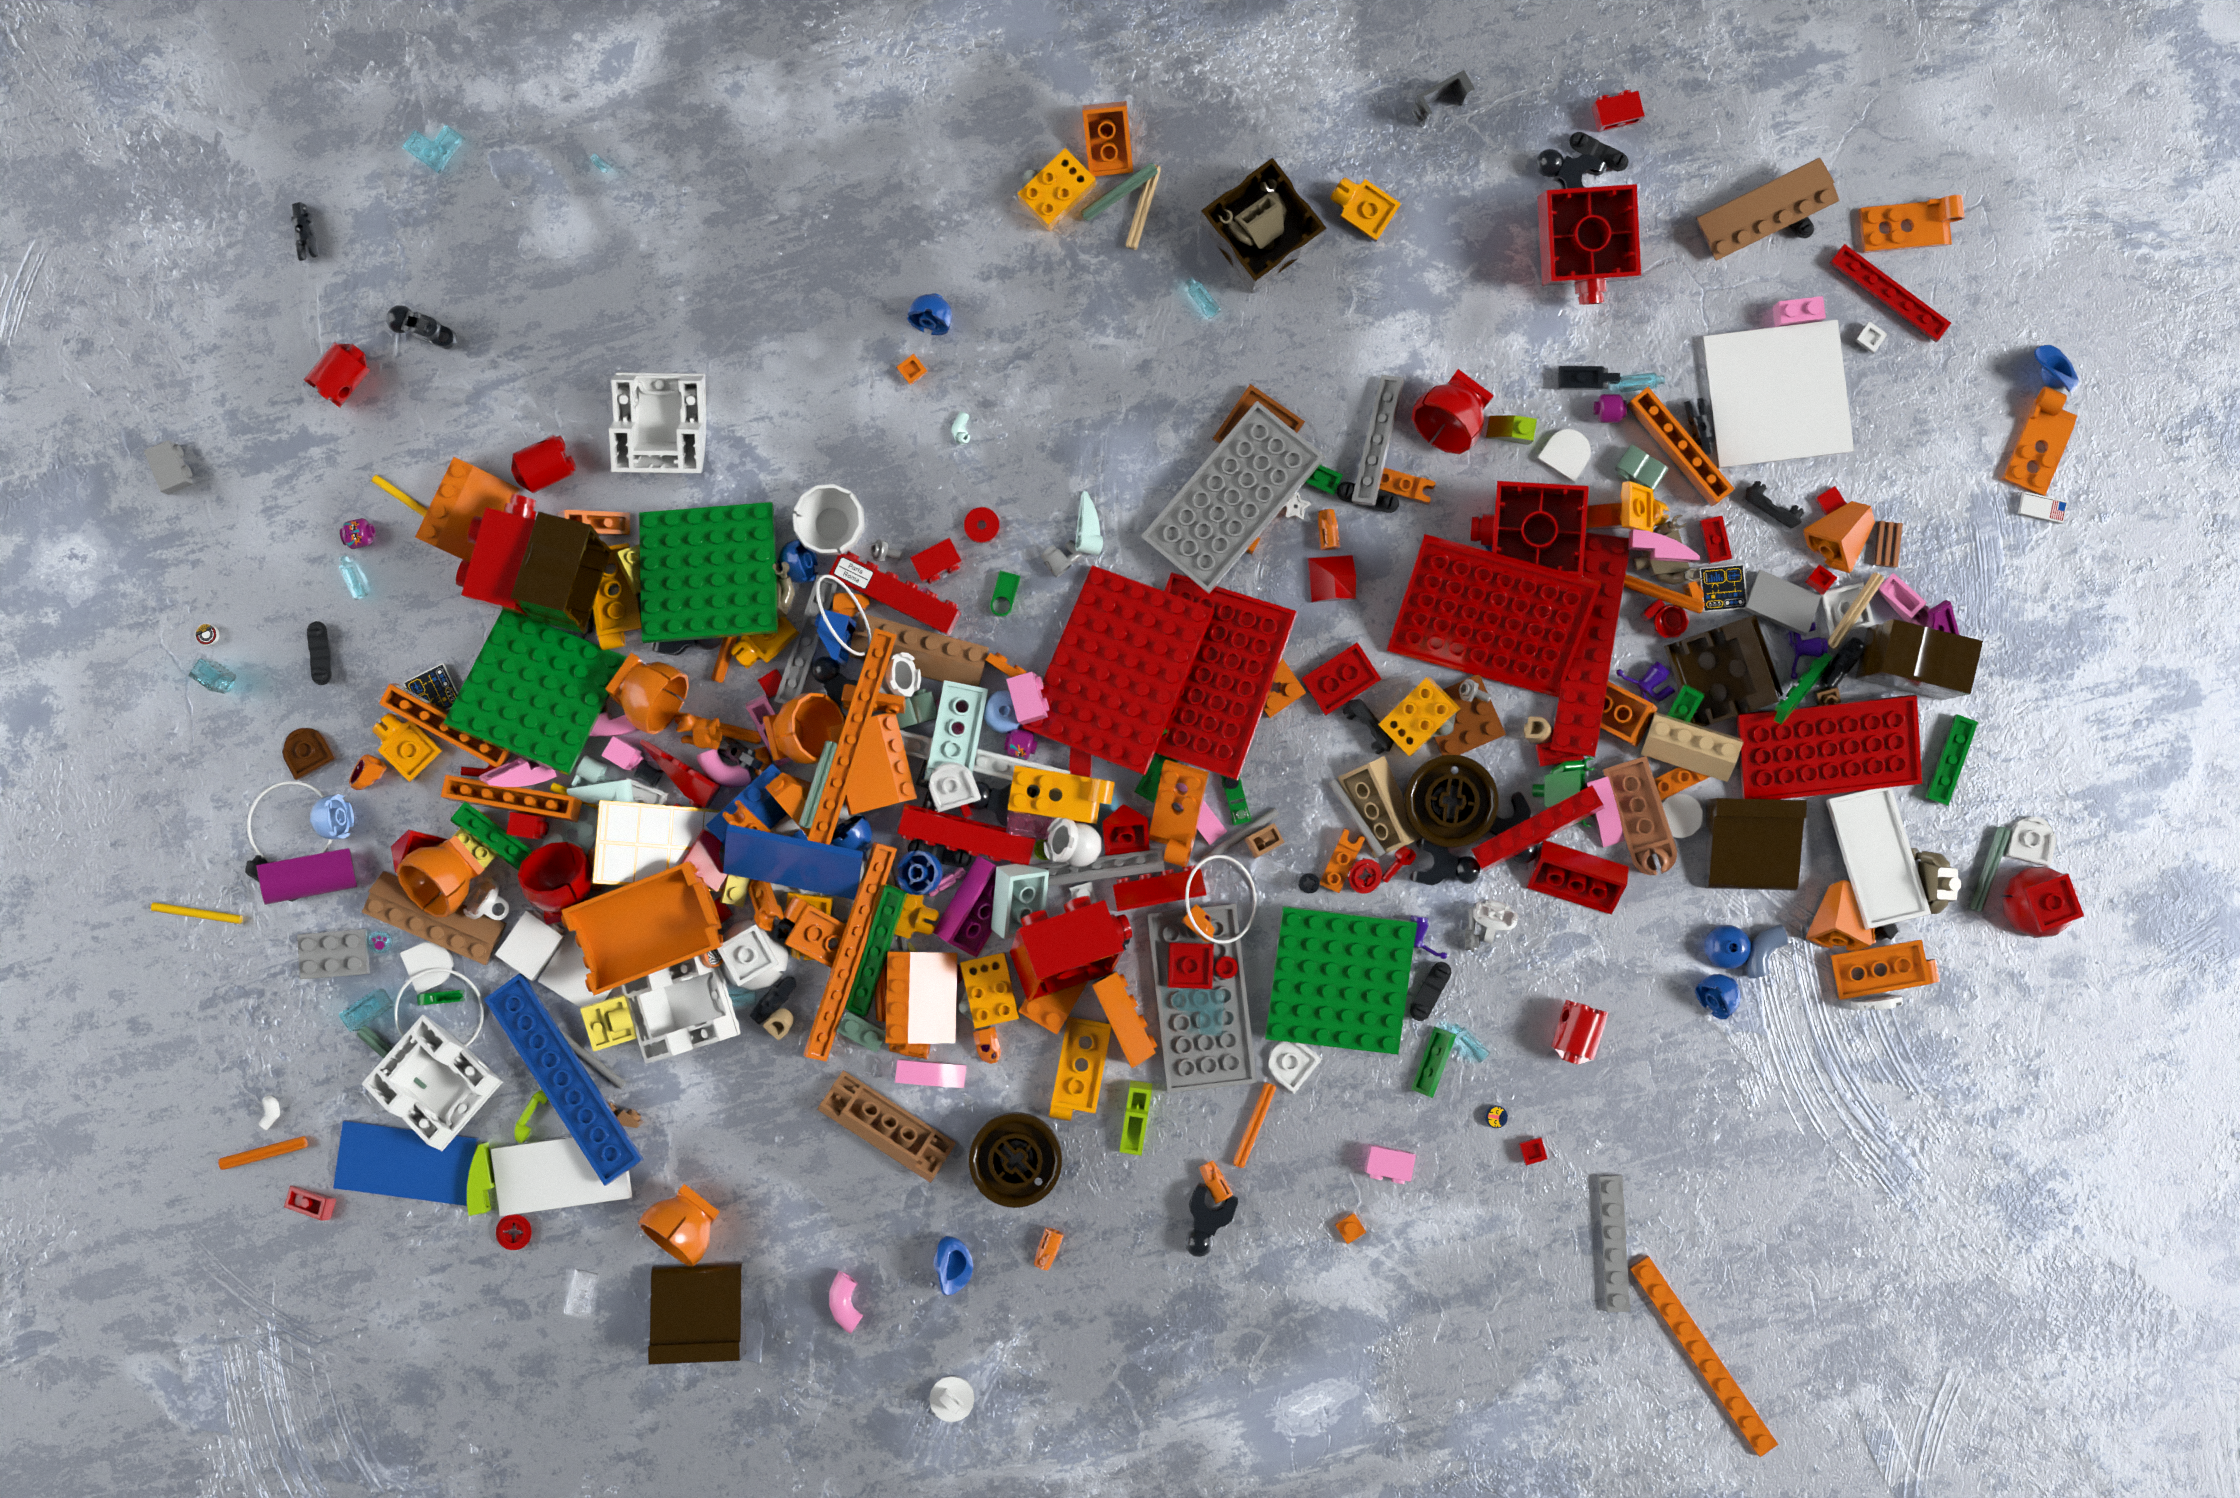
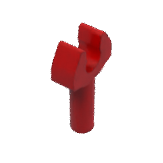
M491 764L485 769L462 766L461 775L479 777L496 767Z
M1403 846L1394 853L1396 860L1382 875L1384 882L1388 883L1403 865L1412 864L1416 853L1411 848L1408 849L1406 846Z

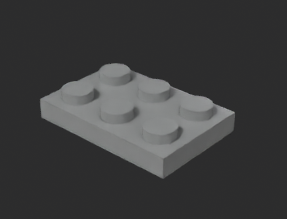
M367 929L297 935L300 979L370 974Z

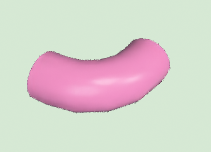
M709 750L696 756L704 774L719 785L735 788L748 786L753 782L749 768L744 769L739 765L732 766L726 764L719 756L718 750Z
M839 1271L829 1290V1307L835 1321L851 1334L863 1317L853 1307L851 1302V1295L858 1283L845 1272Z

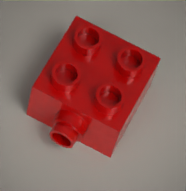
M1637 184L1546 190L1537 196L1542 286L1575 284V295H1579V305L1604 303L1603 293L1607 292L1606 282L1632 280L1641 276Z
M1497 481L1495 514H1483V518L1479 516L1472 517L1470 541H1481V545L1492 546V552L1583 577L1589 486Z
M512 494L509 500L510 503H505L503 511L485 507L483 517H473L468 531V541L475 543L471 561L463 559L458 567L456 585L463 587L461 595L486 606L530 617L510 597L534 527L537 512L533 509L535 508L536 500Z
M1082 896L1063 905L1066 913L1049 918L1046 910H1040L1024 916L1020 920L1023 927L1018 928L1016 931L1010 955L1027 1001L1029 1002L1111 974L1124 952L1122 944L1125 940L1132 938V929L1126 915H1110L1105 900L1091 904L1089 896Z

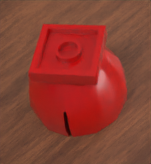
M1458 369L1447 384L1436 385L1418 398L1413 407L1411 419L1417 432L1428 443L1441 426L1445 424L1431 445L1447 453L1461 454L1469 450L1477 442L1484 425L1483 410L1494 395Z
M555 842L534 850L521 863L518 881L524 896L530 904L544 911V920L546 925L562 922L561 916L563 914L561 910L590 899L593 871L588 857L582 848L571 842Z
M2046 866L2023 869L2009 879L2002 895L2013 896L2001 897L2005 917L2014 929L2033 938L2056 936L2072 925L2073 920L2084 917L2078 900L2077 890L2072 884L2069 874H2062Z

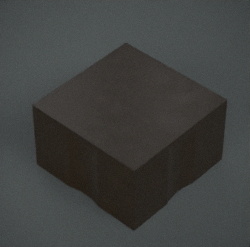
M1273 157L1249 174L1237 187L1225 192L1202 209L1199 225L1252 294L1320 244L1327 229L1309 204L1298 195L1292 182ZM1267 179H1274L1277 182L1275 191L1276 193L1279 192L1287 207L1284 232L1274 240L1275 246L1271 250L1258 249L1255 245L1248 246L1238 241L1228 229V224L1220 222L1216 218L1218 214L1224 220L1227 214L1223 209L1231 211L1233 215L1232 220L1235 222V217L1269 194V192H1263L1260 189V182H1265L1269 188Z
M538 511L510 598L534 621L585 634L611 549L604 541L600 540L598 533L590 524Z
M1897 619L1885 621L1883 624L1867 627L1864 640L1866 647L1861 654L1855 679L1938 700L1970 695L1983 641Z

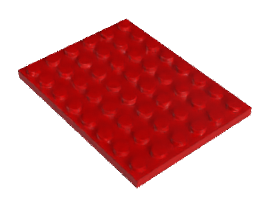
M1424 534L1387 645V651L1559 698L1561 683H1564L1599 593L1601 582Z
M1092 565L1042 681L1044 684L1041 694L1043 698L1047 699L1049 711H1046L1048 717L1024 724L1022 728L1145 776L1215 611L1207 606Z
M1171 572L1164 590L1165 592L1207 606L1215 612L1166 725L1168 732L1162 735L1155 754L1238 781L1298 613L1295 610L1215 586L1208 594L1189 577Z

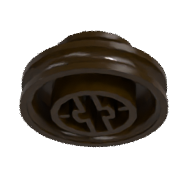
M1443 755L1422 764L1409 779L1404 794L1405 813L1414 831L1429 843L1441 847H1461L1480 839L1493 825L1499 806L1498 790L1490 773L1477 761L1461 755ZM1452 767L1458 768L1457 774L1451 772ZM1452 785L1451 799H1456L1457 805L1450 806L1449 818H1447L1448 804L1443 803V798L1450 796ZM1442 787L1441 792L1433 796L1435 791L1438 788ZM1432 801H1434L1435 808H1439L1438 814L1432 807Z
M1009 1112L994 1117L979 1130L970 1148L969 1169L974 1184L987 1199L1004 1207L1020 1208L1039 1202L1051 1192L1061 1173L1062 1150L1056 1134L1047 1123L1028 1113ZM1013 1141H1023L1027 1145L1025 1146L1022 1143L1016 1145ZM1004 1145L1014 1155L1018 1152L1023 1154L1021 1162L1028 1168L1027 1171L1018 1162L1014 1165L1009 1163L1011 1155L1003 1148ZM1030 1148L1033 1153V1162L1029 1159ZM1041 1178L1042 1184H1035V1179Z

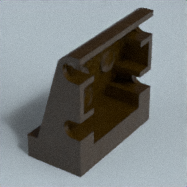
M1756 615L1664 646L1679 692L1683 685L1686 684L1704 693L1701 703L1690 720L1692 724L1704 727L1785 699Z
M1706 799V828L1709 831L1708 842H1706L1705 870L1708 871V883L1705 884V888L1796 891L1799 885L1804 818H1807V800Z
M744 1262L696 1264L694 1267L685 1264L654 1265L652 1267L648 1365L740 1361L746 1354V1323L743 1320L745 1291L744 1280H742Z

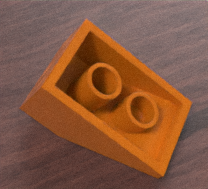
M1127 101L1083 105L1082 112L1089 172L1093 176L1133 173Z
M1608 681L1600 729L1637 748L1652 721L1654 712H1657L1658 708L1653 703Z
M1088 982L1029 1002L1026 998L1018 1012L1057 1035Z

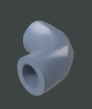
M1782 924L1762 931L1752 941L1751 952L1746 961L1749 979L1771 974L1769 969L1771 954L1776 949L1788 945L1787 934Z

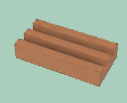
M1878 522L1874 566L1898 567L1903 523ZM1884 527H1888L1883 562L1881 561ZM1893 528H1895L1892 562H1890Z

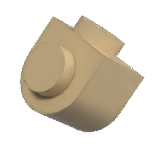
M1529 716L1528 723L1524 726V736L1530 743H1547L1553 736V727L1542 717Z
M779 1008L766 1019L763 1027L779 1041L788 1033L794 1022V1017L787 1009Z

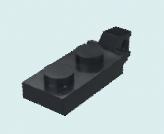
M1604 366L1558 367V390L1608 389V384H1619L1620 373H1608V368H1604Z

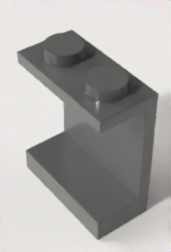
M1465 70L1417 95L1412 108V115L1417 123L1420 122L1425 127L1432 114L1428 104L1452 91L1461 106L1470 101L1475 88Z

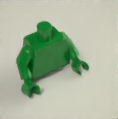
M1589 757L1582 761H1564L1554 767L1550 774L1545 775L1544 784H1533V797H1544V806L1550 808L1584 790L1585 771L1588 772L1595 769V767L1588 768L1586 762L1594 759ZM1583 819V820H1581L1580 822L1576 823V824L1581 823L1582 825H1584V826H1586V827H1591V826H1592L1591 824L1585 823V819Z

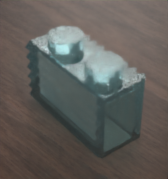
M203 658L197 661L188 675L208 690L224 694L233 689L236 684L235 679L237 678L236 674L230 672L229 669H225L222 664Z
M383 988L373 989L372 992L366 994L358 1002H354L353 1005L340 1012L339 1017L350 1032L358 1031L392 1008L394 1003Z

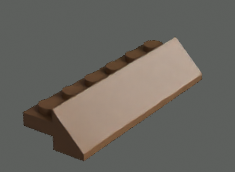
M1819 157L1696 217L1703 237L1708 243L1713 258L1717 261L1840 200L1833 184L1835 182Z
M859 613L855 631L852 635L851 649L856 652H864L868 646V634L863 617ZM865 614L871 632V640L875 628L896 634L897 637L890 656L901 652L909 653L915 658L912 661L916 669H920L922 677L940 682L946 680L980 687L989 647ZM850 652L849 657L865 661L866 655L858 656Z
M386 871L381 873L368 891L370 894L362 910L364 914L483 965L488 964L496 944H499L507 923L491 919L485 914L477 919H470L464 914L463 909H467V906L463 904L448 917L436 918L424 911L426 907L421 909L409 898L400 885L398 876Z
M844 1070L817 1108L826 1116L930 1183L956 1144Z

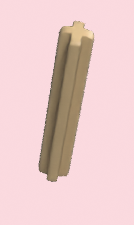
M1155 165L1158 174L1150 178L1143 185L1126 241V247L1136 250L1161 171V167Z
M1877 572L1871 575L1828 639V647L1834 650L1839 648L1884 581L1882 575Z

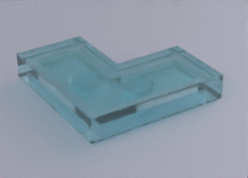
M445 125L433 142L414 130L402 148L440 174L465 141V138L448 125Z
M1179 988L1178 1011L1200 1012L1199 1035L1222 1036L1224 990Z

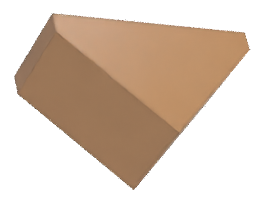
M1275 823L1244 838L1254 859L1285 843Z

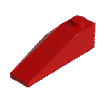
M643 739L640 741L643 748L687 798L691 799L689 804L696 808L710 807L722 785L715 783L707 776Z

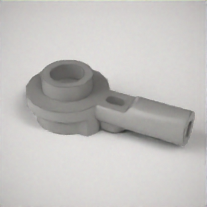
M1474 907L1469 908L1468 925H1466L1465 949L1471 950V952H1475L1476 948H1480V935H1476L1475 932L1477 921L1473 917Z

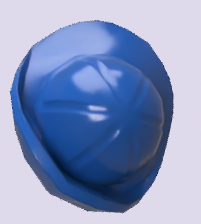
M2053 345L2037 347L2034 351V356L2041 364L2042 381L2050 388L2059 389L2065 387L2068 392L2072 393L2079 384V378L2071 361L2060 349Z
M951 1236L942 1238L938 1244L933 1265L939 1276L942 1294L953 1295L965 1287L971 1279L973 1260L968 1248L958 1238Z

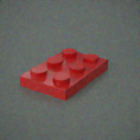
M1358 642L1301 678L1325 716L1382 680Z

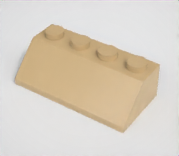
M1654 712L1641 755L1728 782L1737 762L1743 741L1734 736Z
M1385 756L1337 777L1342 789L1386 853L1421 838L1407 819L1404 798ZM1367 842L1373 857L1377 858L1378 856Z

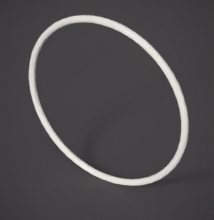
M822 575L816 584V596L824 621L833 636L846 650L854 655H866L871 643V632L861 605L851 590L841 580L832 575ZM824 578H830L838 582L856 603L868 634V646L864 652H856L849 648L839 638L829 623L822 607L819 592L820 583Z
M285 781L270 786L255 799L248 814L247 833L253 849L258 855L265 858L268 863L273 861L266 858L258 850L251 835V816L256 804L268 791L288 784L305 786L315 791L322 798L325 797L315 787L299 781ZM333 839L328 840V843L326 844L325 848L322 850L321 853H325L327 851Z
M1213 855L1199 862L1189 876L1185 892V902L1188 916L1195 929L1207 940L1220 944L1231 943L1241 938L1250 928L1257 906L1255 886L1246 868L1229 856ZM1215 858L1227 859L1237 864L1246 874L1253 892V911L1250 921L1238 936L1229 940H1216L1203 933L1195 923L1189 906V887L1195 872L1202 864Z
M444 968L428 969L411 977L400 989L394 1005V1019L400 1035L403 1037L404 1033L399 1025L397 1010L399 999L404 989L414 979L423 974L448 972L461 977L469 983L479 999L481 1009L480 1022L476 1032L464 1046L467 1047L477 1037L484 1019L483 1000L476 986L464 975Z

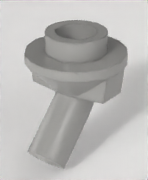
M881 539L876 540L871 545L870 553L875 561H884L886 556L901 560L903 557V552L888 548V542Z
M1471 679L1465 680L1459 688L1460 698L1464 701H1472L1476 697L1488 703L1491 695L1479 690V684Z

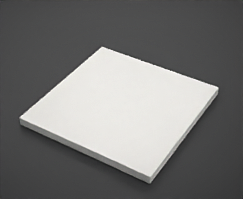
M1838 320L1703 336L1718 468L1854 452Z

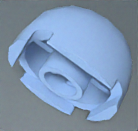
M998 690L986 699L983 718L989 728L1000 734L1011 733L1012 730L1021 728L1022 724L1017 721L1009 690Z
M336 794L323 797L312 808L310 823L315 832L325 839H345L350 835L348 831L349 827L354 825V813L351 804L342 799L344 798L343 795Z

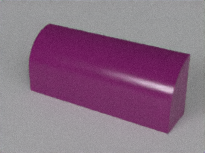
M349 848L256 865L265 905L357 887Z

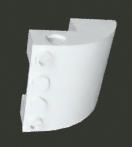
M616 372L611 380L614 422L609 427L611 472L701 473L706 443L705 373Z
M699 955L621 985L645 1064L741 1034L739 1022L735 1017L732 1000L729 997L725 985L726 980L722 975L720 966L715 968L706 967Z
M422 1015L363 1081L362 1085L388 1112L403 1118L426 1144L443 1151L503 1082L460 1041L434 1021ZM417 1077L423 1083H425L427 1087L423 1089L413 1080Z

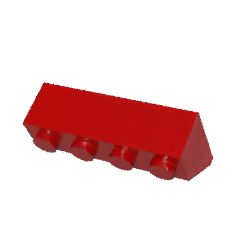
M1544 840L1535 857L1526 888L1612 915L1627 886L1629 866Z
M1196 865L1187 866L1186 868L1182 867L1183 872L1174 873L1173 869L1160 871L1161 876L1152 877L1151 873L1138 875L1139 880L1130 881L1129 877L1117 879V884L1113 885L1117 912L1184 900L1189 876ZM1197 869L1191 880L1189 898L1207 895L1201 869Z

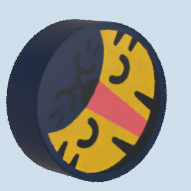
M1493 1105L1485 1111L1484 1118L1490 1127L1501 1128L1507 1123L1508 1114L1501 1106Z

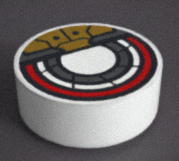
M209 623L199 625L195 631L197 642L205 646L216 644L220 637L218 628Z

